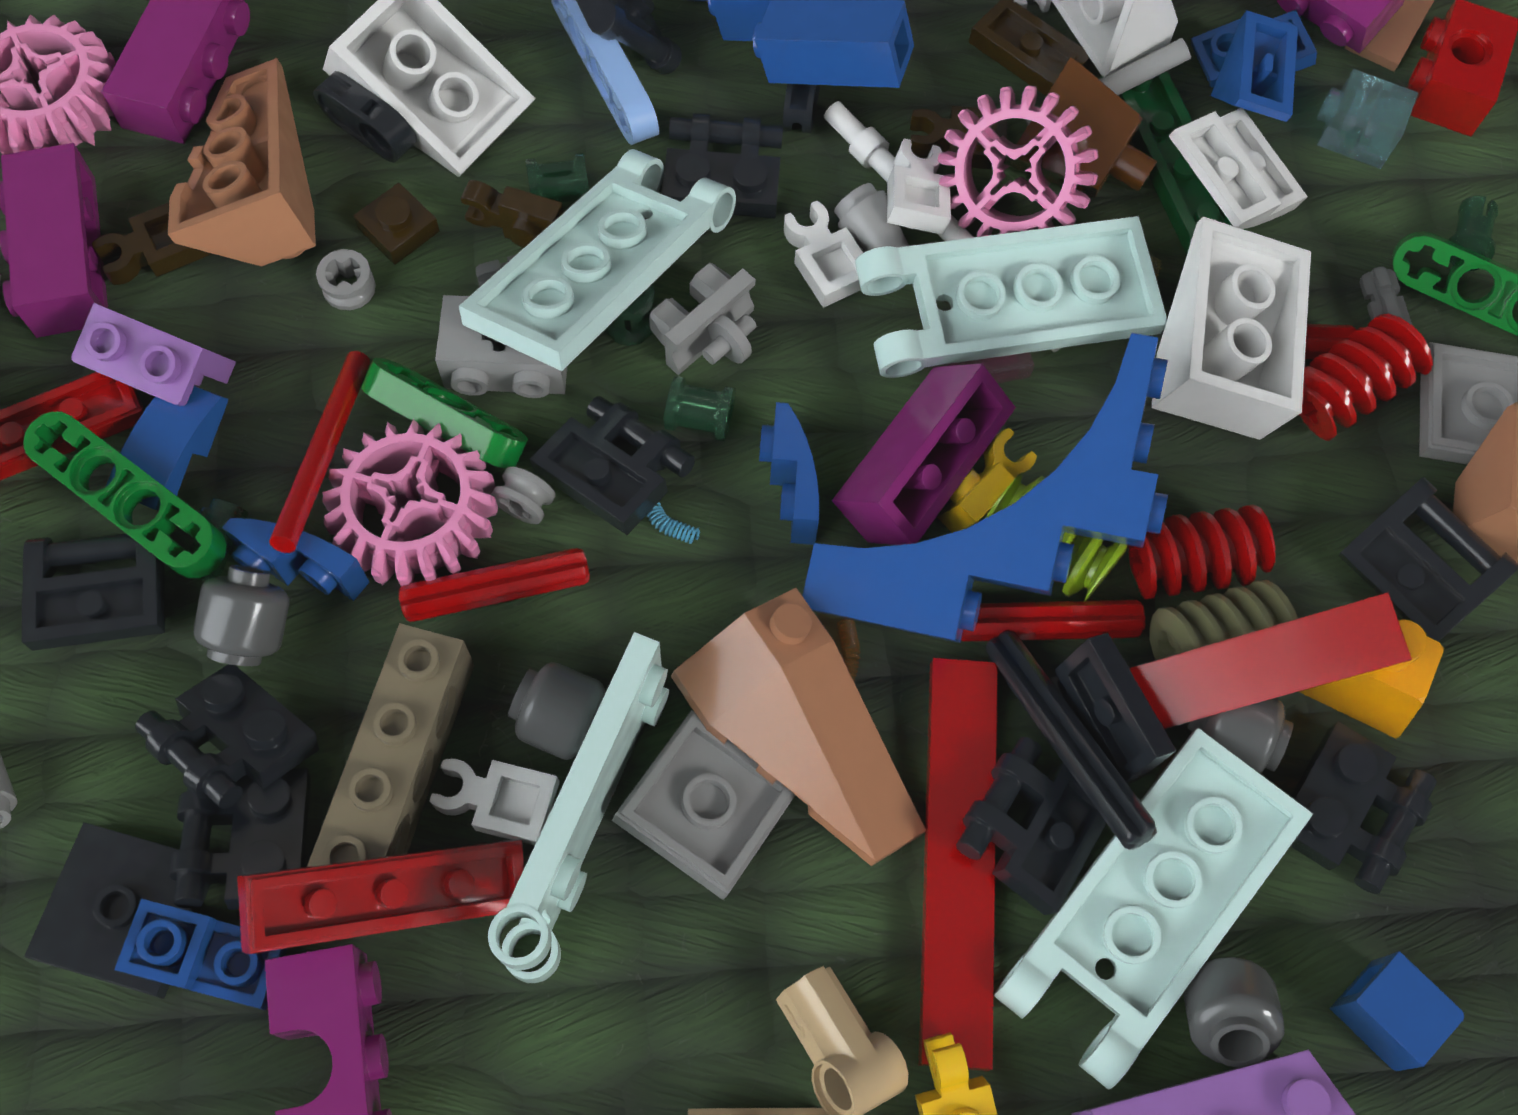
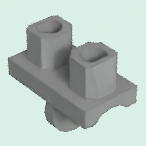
M708 263L695 274L689 283L690 295L700 303L693 311L689 313L673 298H666L653 309L649 315L650 329L661 344L665 346L666 365L679 375L702 355L712 365L724 355L737 364L743 363L750 357L752 349L746 336L757 325L753 318L749 316L754 311V304L750 298L749 290L755 286L756 279L743 268L732 277L713 263Z

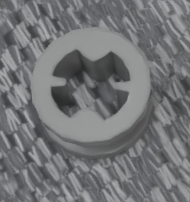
M348 249L333 251L323 257L317 266L316 277L318 284L322 289L325 300L331 306L339 310H354L367 304L373 297L376 287L375 280L367 259L361 253ZM340 275L348 279L355 275L357 281L352 285L345 281L337 285L335 279Z
M507 467L502 475L505 485L496 486L491 496L496 498L499 508L514 518L530 524H539L544 517L541 507L542 505H550L553 502L555 491L544 480L533 473L518 467Z

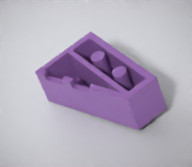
M1309 1050L1260 1061L1257 1064L1234 1068L1071 1113L1072 1115H1356Z

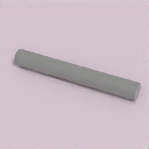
M1180 38L1099 80L1115 94L1120 95L1191 59V55L1183 38ZM1025 119L1028 126L1031 120Z

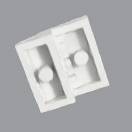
M1239 108L1222 117H1219L1216 111L1174 129L1169 135L1172 142L1234 227L1246 229L1268 222L1294 210L1308 197L1243 108Z

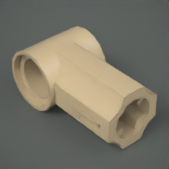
M822 966L809 972L797 982L784 989L776 998L778 1005L814 1064L812 1069L814 1092L820 1105L828 1115H863L906 1089L909 1074L906 1061L900 1049L884 1033L870 1032L831 967L825 968Z

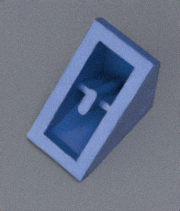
M1246 10L1239 21L1211 96L1233 106L1287 122L1293 115L1298 26Z

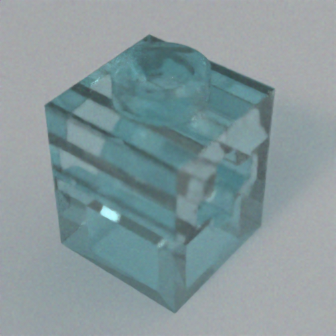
M1353 69L1341 90L1331 87L1321 106L1317 120L1325 122V126L1317 145L1381 169L1404 134L1418 92Z

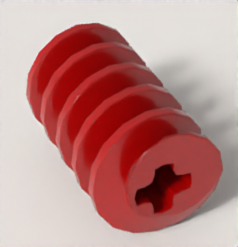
M1389 313L1376 316L1368 323L1367 327L1358 328L1349 336L1348 340L1337 342L1329 350V353L1318 355L1310 362L1308 367H1304L1302 413L1299 414L1316 436L1322 440L1330 441L1337 435L1335 422L1341 427H1351L1357 422L1355 410L1361 414H1370L1376 409V398L1388 402L1396 395V385L1407 389L1416 382V372L1427 375L1432 371L1433 358L1425 338L1413 325L1401 317Z
M1254 504L1240 507L1238 511L1231 508H1223L1215 511L1213 515L1206 511L1193 513L1189 518L1181 514L1167 517L1162 523L1160 534L1146 532L1143 548L1128 545L1131 571L1145 600L1155 598L1157 580L1160 579L1165 592L1169 596L1180 594L1182 576H1185L1189 588L1194 593L1204 591L1207 584V573H1209L1213 585L1217 589L1229 587L1232 570L1237 581L1242 586H1247L1255 581L1257 566H1259L1261 571L1268 573L1272 571L1276 562L1275 542L1270 522L1262 508Z

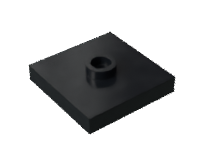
M83 822L24 957L164 999L170 985L119 972L114 969L141 899L199 914L202 906L197 908H181L173 904L176 881L172 880L169 875L172 853L178 849ZM205 884L204 900L211 884Z

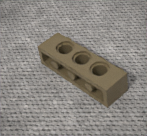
M399 623L307 867L408 853L474 668V663L464 640Z

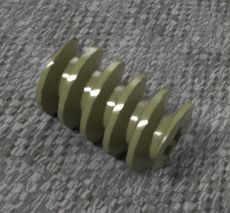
M1258 580L1252 582L1247 588H1230L1223 595L1220 593L1208 594L1200 602L1197 600L1184 601L1176 609L1173 607L1159 608L1151 619L1150 643L1155 660H1159L1298 619L1288 597L1277 585L1269 580Z

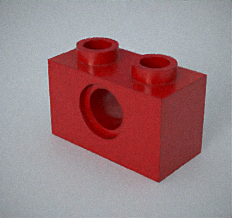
M1455 0L1443 19L1435 16L1428 26L1420 45V49L1428 51L1426 58H1420L1407 85L1408 90L1415 92L1407 115L1471 137L1497 102L1517 35L1518 18L1466 0Z

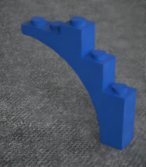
M696 0L708 1L709 11L712 16L716 17L723 40L753 41L754 53L757 58H761L768 83L900 88L914 48L905 0Z
M1131 333L1115 385L1090 430L1054 472L1014 504L966 529L915 544L857 548L814 543L803 591V598L812 611L961 643L963 629L974 632L979 615L982 593L972 591L974 580L1051 596L1054 581L1066 583L1074 544L1062 542L1064 532L1143 548L1146 532L1160 534L1168 499L1167 494L1155 492L1158 474L1132 470L1133 462L1147 463L1155 424L1143 423V412L1147 397L1160 399L1167 368V359L1155 358L1159 337Z

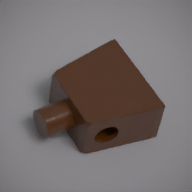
M1070 57L1049 93L1055 92L1060 96L1059 102L1052 113L1060 117L1066 109L1075 106L1079 113L1075 119L1067 124V127L1073 134L1079 128L1089 125L1092 134L1085 140L1077 142L1079 151L1089 148L1097 149L1099 155L1092 162L1080 164L1081 171H1092L1098 175L1096 184L1090 186L1077 184L1076 190L1085 193L1088 197L1095 198L1109 175L1139 192L1158 162L1130 145L1131 140L1139 129L1142 117L1082 64ZM1031 121L1017 145L1028 144L1045 127ZM1056 141L1042 158L1041 169L1049 182L1063 186L1066 172L1065 158L1059 142ZM1036 146L1031 152L1015 160L1010 158V165L1017 170L1031 175L1032 172L1025 170L1031 166L1029 159L1038 151L1039 147Z

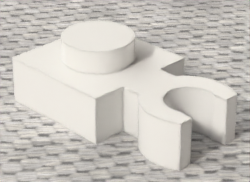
M904 138L887 180V223L943 235L951 219L950 187L939 185L940 178L944 175L936 174L940 165L938 155L942 153V150L939 146L932 145L927 159L919 158L911 150V140Z
M815 201L811 203L809 216L814 225L802 226L797 223L792 213H788L784 217V235L789 243L800 248L795 250L794 264L824 308L861 290L855 260L863 254V251L847 227L831 234L828 229V211L823 204Z
M445 759L442 761L441 769L444 774L461 778L463 786L461 791L452 797L432 793L429 801L436 810L446 815H459L469 809L476 810L471 824L475 831L510 840H522V843L535 846L552 810L560 783L557 776L492 760L487 778L476 776L472 768L464 761L458 759Z

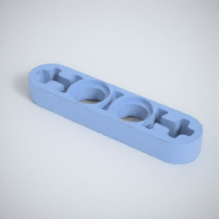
M551 0L561 23L626 141L633 145L659 135L658 120L650 98L616 39L606 40L593 33L576 0Z

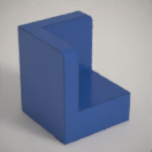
M1400 951L1372 960L1329 1008L1394 1071L1424 1067L1464 1020L1463 1011Z

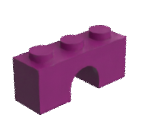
M353 944L265 960L270 1034L285 1040L320 1036L330 1049L333 1065L330 1080L317 1098L302 1106L277 1110L275 1115H392L390 1108L381 1109L378 1079L388 1077L389 1061L384 1035L382 1033L374 1034L372 1005L380 1004L382 999L381 979L376 961L367 962V954Z

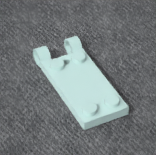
M631 149L622 156L618 165L459 305L462 324L563 371L707 230L718 233L726 227L734 212L736 203L735 191L733 188L711 179L701 178L694 184L689 195L681 202L658 192L664 179L663 162L658 158Z
M1139 216L905 247H878L864 252L855 260L860 288L865 295H886L903 288L907 284H913L923 330H899L883 335L874 342L879 372L881 376L886 378L912 375L930 366L1130 338L1131 333L1147 336L1161 334L1167 322L1166 312ZM936 301H947L951 309L948 311L940 310L937 307Z
M636 632L633 633L509 903L506 908L494 917L489 927L488 942L491 951L514 977L526 983H538L548 979L559 966L561 948L552 929L561 909L568 912L574 909L587 878V873L580 871L582 862L645 723L652 726L656 725L669 695V689L663 687L668 669L663 668L661 664L660 642ZM521 918L519 925L511 929L506 935L501 949L500 937L503 929L512 920ZM530 934L541 935L539 944L533 952L524 957H513L514 947L521 938ZM551 947L550 957L542 968L532 972L522 971L533 968L541 963Z
M1199 728L1190 734L1140 801L1155 821L1156 835L1149 842L1134 850L1124 848L1116 835H1114L1064 901L1059 912L1054 914L994 993V997L1023 1019L1040 1000L1058 973L1062 971L1115 1013L1114 1018L1095 1037L1079 1062V1066L1108 1090L1113 1088L1132 1066L1145 1044L1313 815V813ZM1102 958L1110 960L1114 966V974L1107 980L1100 978L1095 970L1096 963Z

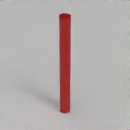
M351 351L346 356L272 532L269 543L279 552L292 553L295 551L361 389L371 361L366 354L360 351Z

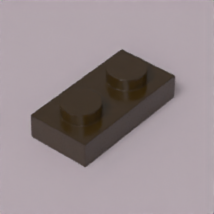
M1000 0L971 29L970 44L1029 85L1035 86L1045 96L1049 93L1070 57L1082 64L1087 70L1091 61L1081 46L1013 0Z

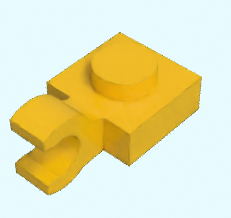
M1011 428L1001 431L994 437L984 451V471L978 474L972 468L951 496L950 500L952 502L937 517L952 533L978 523L1013 480L1022 472L1024 473L1031 469L1034 465L1037 455L1033 451L1025 454L1016 462L1006 457L1004 452L1005 443L1014 435Z
M951 1032L923 1040L935 1089L915 1095L919 1115H997L989 1082L983 1076L969 1079L963 1047L960 1043L955 1044Z

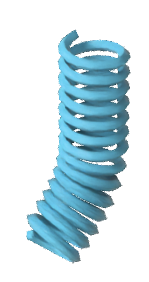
M659 502L657 503L658 506H654L653 510L646 516L649 518L648 521L651 522V525H655V529H659V532L664 531V534H668L669 537L672 535L677 540L681 537V541L685 538V543L689 540V544H692L695 534V539L698 540L699 528L695 529L694 526H687L686 523H679L678 520L675 521L671 517L669 518Z

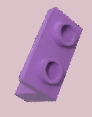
M93 303L71 356L72 361L177 406H185L194 385L200 386L204 376L227 384L236 364L231 359L96 303Z

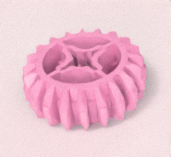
M32 15L28 17L25 25L15 26L7 20V30L0 33V152L3 155L74 143L77 146L85 142L95 146L94 133L96 131H111L109 116H114L101 91L116 62L112 54L107 52L102 40L96 37L93 31L86 32L76 20L64 24L55 15L49 17L43 24Z
M1011 86L1000 89L1001 108L997 109L992 98L988 94H984L977 99L978 107L983 117L979 119L974 112L968 109H963L958 114L960 122L968 129V132L965 134L957 129L947 130L944 136L945 139L959 147L958 152L947 151L938 155V162L943 165L955 166V173L946 174L941 177L939 185L944 187L957 186L959 194L950 197L951 210L962 203L969 210L958 221V225L961 228L965 229L976 218L983 222L977 232V237L991 235L994 228L1000 230L999 234L1034 230L1037 227L1038 229L1055 227L1052 222L1053 218H1056L1063 226L1074 225L1076 218L1066 205L1070 203L1078 208H1086L1090 198L1085 193L1076 190L1077 184L1085 186L1095 185L1098 179V175L1092 171H1081L1080 164L1092 162L1099 156L1097 149L1089 148L1079 151L1077 142L1085 140L1092 134L1089 125L1079 128L1073 134L1067 127V124L1075 119L1079 113L1075 106L1069 107L1060 117H1057L1052 113L1059 102L1060 96L1057 93H1049L1042 107L1035 106L1037 88L1035 86H1026L1022 94L1021 104H1016L1014 91ZM1023 118L1037 122L1045 128L1028 144L1017 145L1007 140L1004 136L999 137L991 126L1000 120ZM1056 141L1059 142L1062 148L1066 166L1064 184L1059 195L1049 187L1050 182L1045 178L1041 169L1042 158ZM978 142L985 148L983 153L989 158L993 167L992 179L980 194L975 187L972 176V158ZM1038 146V151L1029 159L1031 166L1025 170L1032 172L1029 181L1020 176L1013 182L1010 180L999 190L997 188L998 184L1006 177L1004 170L1010 167L1004 164L1006 155L1015 160L1022 155L1025 156ZM1017 192L1022 193L1032 202L1036 200L1044 210L1031 215L1014 216L1002 213L992 206L1006 193Z
M414 419L407 433L399 434L396 427L387 422L384 432L386 437L375 441L373 436L363 432L362 443L365 449L358 453L343 448L342 458L348 468L329 469V480L334 489L322 492V502L327 511H330L324 516V525L329 534L334 535L333 545L355 557L364 572L371 569V575L375 582L382 585L394 573H396L400 586L413 583L415 574L419 573L423 574L426 581L434 580L438 577L435 570L446 566L452 574L459 573L461 567L457 557L460 554L478 559L480 549L474 538H491L493 528L487 518L495 516L498 511L496 498L491 496L496 487L492 474L485 471L486 463L479 459L480 454L478 450L466 452L461 449V434L449 440L441 438L442 430L439 423L425 435L422 426ZM439 472L447 475L460 486L458 504L446 501L445 495L437 492L439 487L436 478ZM366 503L376 506L378 513L384 515L381 521L385 529L381 538L363 527V513ZM432 533L426 537L420 538L424 534Z

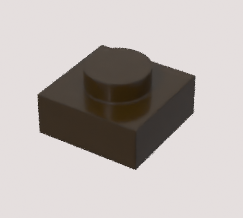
M399 182L353 215L358 229L394 265L440 232L436 217Z

